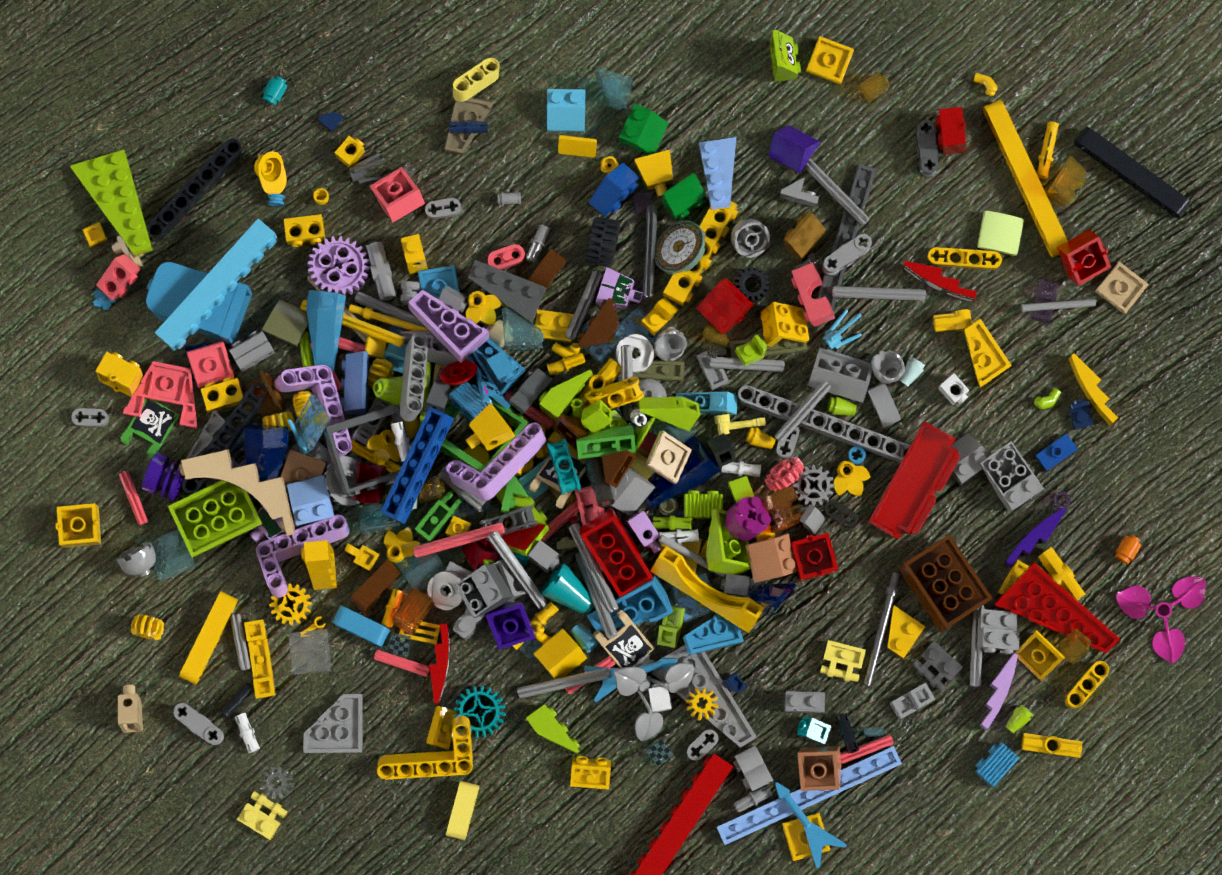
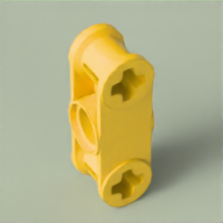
M632 376L599 389H593L587 392L585 397L589 400L590 405L601 399L610 409L641 400L644 397V393L640 390L639 378Z

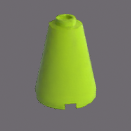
M403 376L378 379L373 386L375 396L400 407ZM426 378L424 386L423 407L421 411L425 407L426 401L428 399V394H425L426 388H429Z

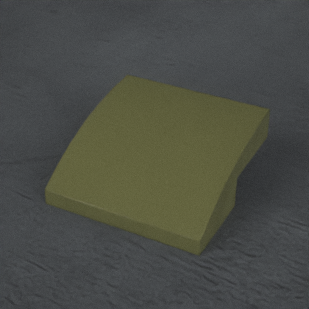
M280 299L268 317L262 331L297 347L304 332H307L309 328L307 312Z

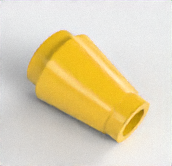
M757 427L749 429L745 440L749 442V445L772 449L775 443L774 438Z

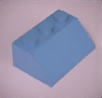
M367 351L346 354V360H342V371H345V379H341V390H344V397H341L340 402L341 407L344 409L345 414L365 415L368 413L369 403L367 377L370 371V357Z

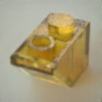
M439 476L425 480L419 493L420 504L441 501L443 495H446L444 481H440Z

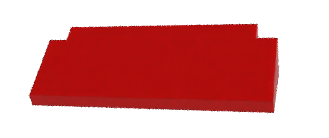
M924 421L868 522L896 538H901L904 531L909 534L919 533L936 502V497L934 496L936 490H943L960 459L959 450L952 447L956 438Z

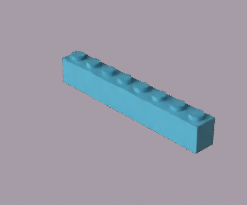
M257 219L155 332L157 337L172 350L181 349L186 343L185 339L199 329L201 321L207 320L211 316V310L216 305L222 304L225 300L224 296L228 291L232 292L237 287L238 280L241 277H246L251 271L250 267L263 258V253L266 249H271L277 242L275 240L277 238L276 233L260 219Z

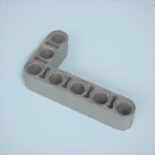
M415 333L405 349L400 415L406 421H413L423 407L427 361L446 366L458 361L436 337L423 333Z

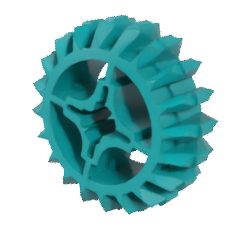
M481 685L480 691H477V687L473 686V693L467 688L466 693L468 695L466 697L464 694H460L463 701H455L456 704L460 705V708H453L454 711L459 712V714L454 715V719L460 715L477 718L480 728L471 726V735L474 731L475 738H478L479 732H482L483 738H486L485 731H489L493 735V727L496 730L500 729L496 723H504L502 719H499V716H506L505 712H500L501 709L506 707L505 705L498 704L503 701L502 697L497 700L495 699L498 695L497 691L491 695L492 688L489 687L487 692H484L483 685ZM479 696L489 698L495 706H483ZM474 697V707L464 712L466 703ZM477 702L482 710H487L485 713H482V721L478 714H474L478 707ZM496 712L493 721L485 726V716Z

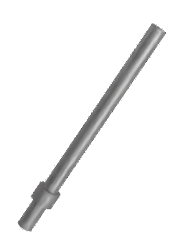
M893 572L890 585L886 589L885 595L887 596L864 679V685L871 686L893 600L898 593L899 573Z

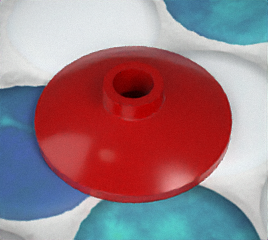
M464 360L462 363L459 361L451 363L440 372V380L448 385L462 384L476 374L477 366L469 360Z

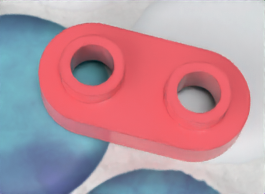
M514 244L493 251L488 256V265L503 270L520 264L525 258L524 249L520 245ZM516 252L519 254V256L517 258H513L512 254ZM500 259L501 263L495 264L494 260Z

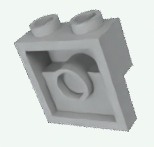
M979 609L977 648L984 649L986 653H995V650H1002V654H1013V651H1018L1020 631H1017V614L1008 611Z

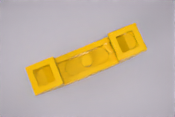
M264 620L244 622L253 672L255 697L259 699L275 696L271 657Z

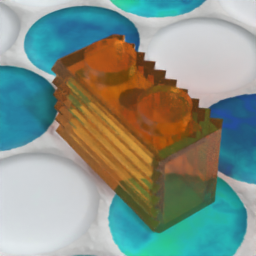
M415 588L410 593L408 591L402 598V605L396 607L391 615L393 617V625L411 635L416 632L418 626H420L433 607V599Z

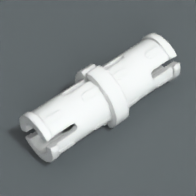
M634 407V409L630 408L628 413L630 418H632L631 421L638 426H642L641 424L645 425L647 418L643 412H640L637 407Z
M403 421L391 424L395 437L394 444L397 445L401 462L405 460L410 449L408 443L410 440L406 436Z
M740 461V463L731 462L722 466L721 473L738 474L741 477L742 475L760 477L761 465L747 464L744 461Z
M677 529L674 532H659V535H664L678 544H682V542H699L698 529L688 531Z
M246 713L235 716L234 719L240 730L239 735L243 738L248 753L259 750L260 747L254 735V728H251Z

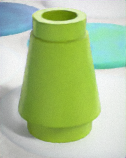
M837 396L835 398L830 397L827 412H831V415L854 416L857 405Z
M1021 704L1015 708L1005 727L1012 733H1015L1031 720L1030 717L1033 714Z

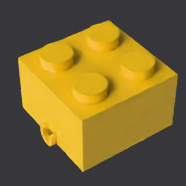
M106 351L96 369L100 382L112 387L115 392H122L130 397L136 392L143 379L141 368H139L140 365L131 360L129 362L123 360V357L116 352L111 354Z
M97 504L57 507L58 522L56 523V530H58L59 545L62 548L101 545L99 506Z

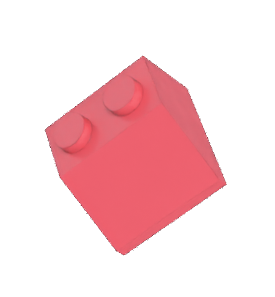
M402 167L370 185L372 192L392 223L425 204L420 190Z

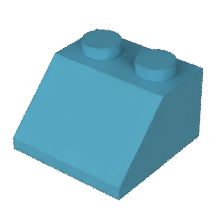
M547 89V131L585 132V90Z

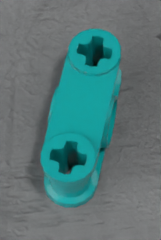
M564 438L561 442L553 444L547 443L548 454L556 473L561 495H565L566 492L573 490L580 491L579 478L575 472L566 439ZM566 464L569 468L562 470L559 468V465Z

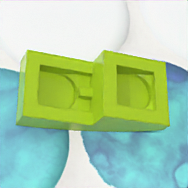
M671 605L673 613L663 617L662 625H659L657 645L676 648L682 629L685 608Z

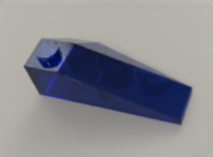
M251 424L244 429L246 465L256 463L260 482L277 478L288 448V426ZM250 494L252 501H258L253 495Z
M695 435L683 443L692 450L678 482L673 484L661 475L656 476L651 482L655 488L645 499L650 508L706 482L720 471L714 458Z
M795 583L770 584L764 588L760 586L753 594L756 597L754 601L765 607L764 611L772 616L797 585Z

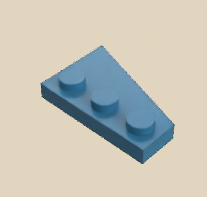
M719 614L683 637L689 656L740 644L744 641L740 627Z

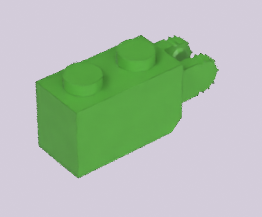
M451 490L441 501L438 500L415 528L416 533L428 542L434 541L463 502L461 498H458L451 508L446 506L445 504L452 498L454 493Z

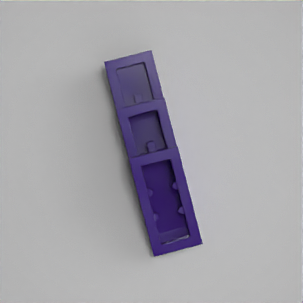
M1060 509L1035 527L1018 544L1004 564L1011 568L1021 552L1028 556L1037 541L1045 544L1066 512V509Z

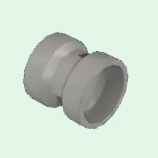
M412 281L402 282L401 290L403 294L401 295L400 302L408 304L418 294L420 283Z

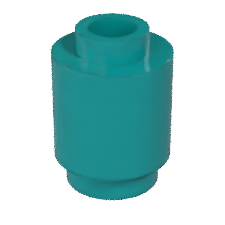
M278 76L275 78L271 77L263 91L262 99L275 106L277 102H280L288 87L285 84L286 81Z

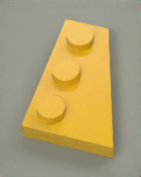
M980 318L963 329L979 387H982L1012 366Z

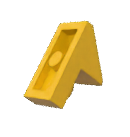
M664 297L656 303L655 307L640 324L655 336L679 309Z

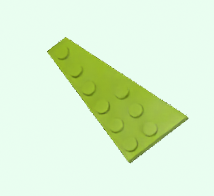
M125 150L71 165V170L111 222L133 255L136 256L152 251Z

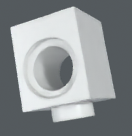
M955 373L938 388L953 406L957 402L960 405L968 398L966 394H968L969 389ZM957 387L960 390V394L953 395L950 392V388Z
M653 684L652 688L648 689L652 713L671 710L668 686L664 687L659 684Z

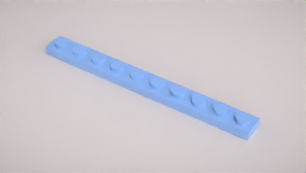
M893 746L841 770L840 790L801 791L799 789L790 793V796L799 808L803 810L902 763ZM779 798L716 828L724 845L794 813L784 799Z

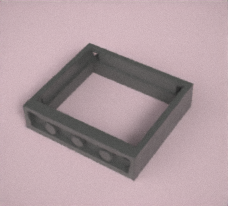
M399 405L336 423L323 429L342 494L349 493V496L360 494V489L367 488V491L379 488L378 484L385 482V485L394 483L399 471L348 486L332 433L391 415L393 424L401 422L403 418L400 415ZM403 421V426H404V430H405L406 436H407V438H409V437H408V434H407V431H406V427H405L404 421Z

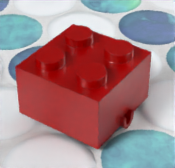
M962 107L939 109V115H936L937 131H941V134H938L939 150L943 149V155L966 152V133L964 129L966 123L963 121Z
M1090 229L1057 247L1069 279L1078 286L1111 268L1106 255L1108 254L1107 249L1103 247L1100 237Z
M726 278L713 288L696 309L717 330L725 334L745 318L744 315L754 304Z
M829 533L817 536L809 535L805 537L806 539L791 542L800 582L838 572L839 569Z

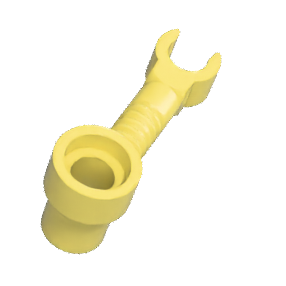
M729 414L714 416L718 435L723 433L725 435L730 434L729 430L766 426L765 417L730 422Z

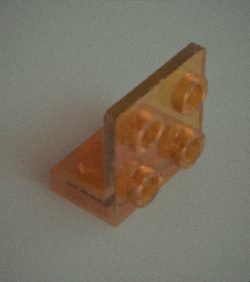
M261 369L259 370L261 377L245 384V387L248 391L256 382H261L267 387L269 391L268 399L258 411L263 419L265 416L282 410L281 403H283V400L277 389H272L275 384L269 373L264 374ZM258 388L255 391V396L257 397L264 394L263 388Z

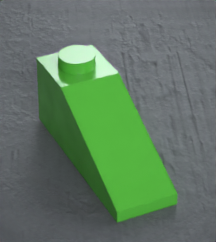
M632 425L613 427L576 440L578 459L600 457L623 450H628L632 453L636 452L635 435Z

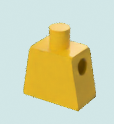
M670 150L635 159V167L646 189H655L658 198H661L663 193L668 191L666 185L673 183Z
M419 234L400 238L409 274L428 270Z
M490 403L470 422L469 426L474 434L465 441L471 449L482 443L488 451L513 439L515 435L492 403Z

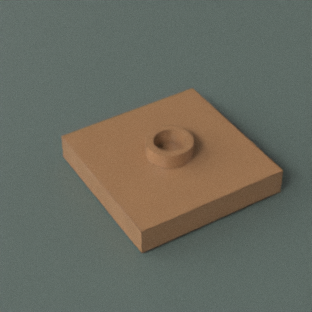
M291 448L281 474L285 487L287 488L289 483L323 475L327 462L308 454L304 455L303 452Z

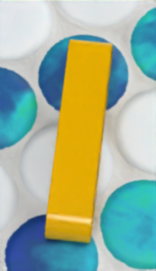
M220 591L179 677L197 685L238 599Z

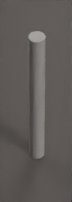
M1084 299L1021 304L1020 310L1021 312L1092 307L1096 306V300Z
M660 535L658 542L708 569L705 558L664 535ZM712 571L721 577H724L726 575L724 573Z

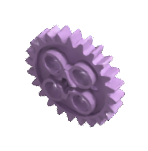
M332 236L331 242L325 238L324 245L318 243V249H312L313 254L309 255L311 261L307 264L308 267H311L308 269V274H313L310 277V281L316 280L315 287L321 285L320 291L326 289L328 290L327 292H341L342 295H345L346 291H348L352 295L353 288L358 291V284L364 285L365 281L363 279L368 278V274L365 272H369V267L365 265L369 264V259H364L367 255L366 252L360 253L362 246L356 248V241L350 244L349 238L344 242L342 241V236L339 237L338 241ZM345 252L348 256L343 258L338 253ZM327 259L330 261V264L323 265L321 261ZM348 268L355 269L356 273L349 274L346 270ZM337 276L339 280L334 282L329 277Z

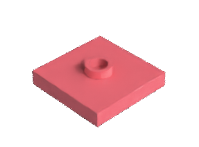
M224 341L186 351L198 388L204 387L208 383L221 382L228 377L235 378Z

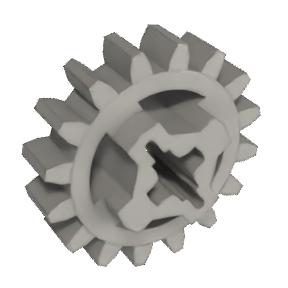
M812 465L811 470L805 466V472L799 474L800 477L796 481L797 483L792 485V488H797L794 495L800 496L799 502L805 500V506L808 503L815 506L817 502L822 506V500L828 502L829 498L827 495H833V492L830 491V489L835 487L834 484H830L833 477H827L829 471L827 470L823 473L822 466L818 470H816L815 465ZM809 474H817L819 476L810 477ZM824 480H825V483H826V491H825V492H824V489L822 488V483H823ZM801 481L805 484L803 492L801 490ZM810 482L812 484L817 483L818 485L816 488L818 490H816L815 488L811 490L809 488L811 485ZM816 495L819 498H809L808 496Z

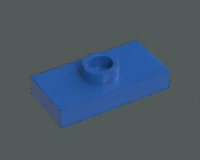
M1065 434L1035 457L1047 472L1077 451L1078 448L1070 437Z

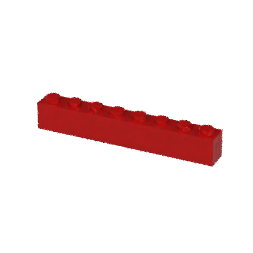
M713 754L712 757L707 756L702 764L705 768L701 773L697 771L691 780L694 783L691 789L686 788L680 797L683 799L680 806L677 804L670 812L672 818L669 822L664 821L659 829L662 833L658 839L654 837L648 846L651 850L647 855L643 853L637 862L640 865L637 871L632 870L629 875H662L734 766L716 754Z

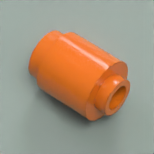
M1131 534L1129 537L1124 536L1115 551L1117 553L1115 558L1128 565L1130 561H1133L1142 546L1139 543L1140 539Z

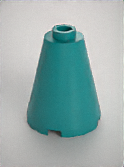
M564 563L557 567L551 574L549 581L545 582L540 591L543 596L581 614L589 613L594 607L590 593Z

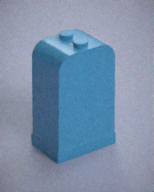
M172 262L161 264L156 270L154 278L150 279L147 290H149L146 298L148 308L157 319L165 322L206 277L207 273ZM238 283L232 292L228 291L224 296L225 300L222 304L216 305L211 310V316L207 320L201 321L196 333L224 341L228 345L234 344L252 296L249 286Z

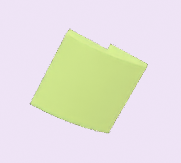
M984 211L977 248L1017 256L1024 219L1003 213Z

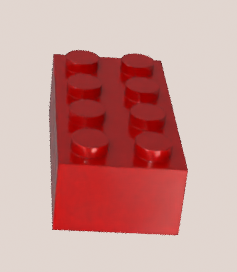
M613 509L579 528L582 539L620 598L653 579L652 572H650L651 569Z

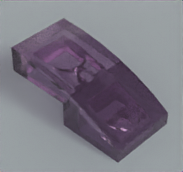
M1040 280L1035 303L1055 302L1059 284ZM1053 310L1033 311L1031 320L1050 324Z

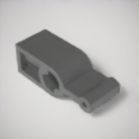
M441 367L429 393L424 412H427L429 407L440 412L445 410L449 394L454 385L444 384L440 380V372L443 369Z
M537 368L515 395L511 397L508 403L524 414L548 389L553 379Z

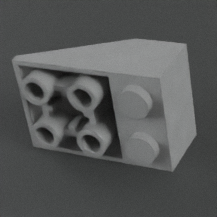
M1012 441L980 462L996 494L1008 511H1013L1044 489Z

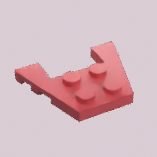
M153 361L136 392L132 395L127 407L123 410V414L141 418L145 399L181 405L183 410L179 425L197 429L191 369Z

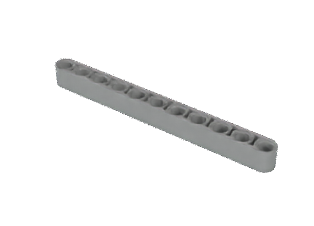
M747 385L739 389L737 397L740 404L788 421L801 406L795 402ZM748 391L752 397L745 400L741 397V393ZM761 398H767L770 404L768 406H762L760 405L759 400ZM782 404L788 410L785 413H780L777 407ZM814 409L798 425L852 446H859L866 451L899 463L904 458V452L908 451L911 446ZM815 418H821L824 424L822 426H816L813 423V420ZM835 424L839 425L841 427V432L834 433L831 429V426ZM856 431L860 437L857 440H853L850 438L849 433ZM875 438L877 445L870 446L867 439ZM886 445H893L896 449L895 452H887Z

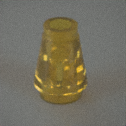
M710 322L701 333L705 340L724 348L731 339L726 334H722Z

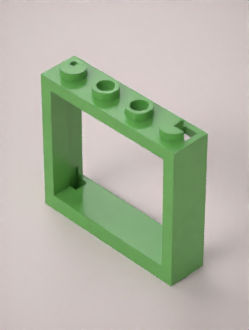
M489 396L501 417L517 428L513 432L516 437L528 425V421L523 419L522 415L517 416L511 408L506 409ZM451 404L443 412L454 419L460 414ZM444 439L440 451L453 460H459L482 472L513 439L505 442L486 465H483L446 439Z

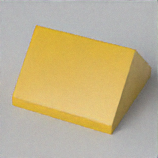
M563 628L533 653L554 679L566 677L587 659L581 648Z
M1037 630L1019 647L1018 651L1014 652L1018 655L1017 658L1041 681L1065 658Z

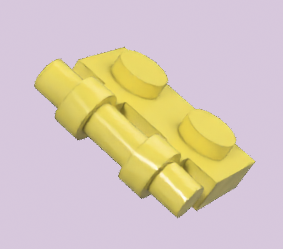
M828 640L823 660L830 661V666L822 665L820 673L827 674L831 678L833 676L843 678L847 682H850V680L858 682L859 674L852 672L853 668H862L866 650ZM836 664L846 665L847 670L835 669Z
M254 791L251 798L257 801L255 806L247 803L237 820L271 840L281 824L275 820L277 814L284 818L288 811L283 809L279 803L275 804L268 800L266 795H260ZM262 805L271 810L269 816L260 811Z

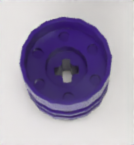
M157 452L148 466L142 489L155 495L162 488L161 497L166 498L168 495V499L174 502L183 489L182 482L185 475H181L179 460H175L169 466L170 458Z

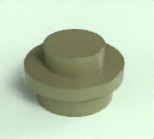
M664 497L659 502V511L665 516L675 513L678 509L677 501L672 497Z

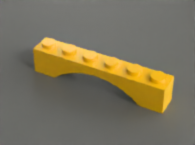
M667 546L661 552L650 571L747 633H750L765 608L749 597L728 595L710 587L690 569L682 555Z

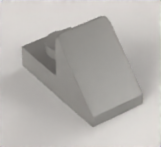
M805 177L781 190L780 198L814 208L817 206L819 196H816V193L811 191L801 192Z

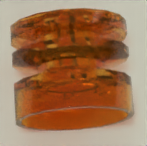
M793 486L777 491L761 500L766 512L772 514L769 524L776 522L775 525L769 528L771 533L785 531L797 525L805 512L796 513L803 508L802 504L792 505L798 499Z

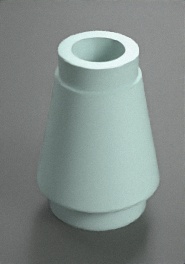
M912 357L910 361H907L905 372L899 381L909 387L924 371L925 365Z

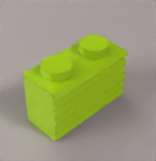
M688 491V494H684V518L712 519L715 508L723 510V494H719V491H707V494H699V491Z

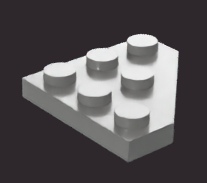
M342 694L304 732L303 753H363V694Z

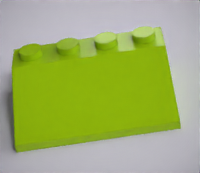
M224 480L168 506L192 558L262 524L249 493L245 489Z

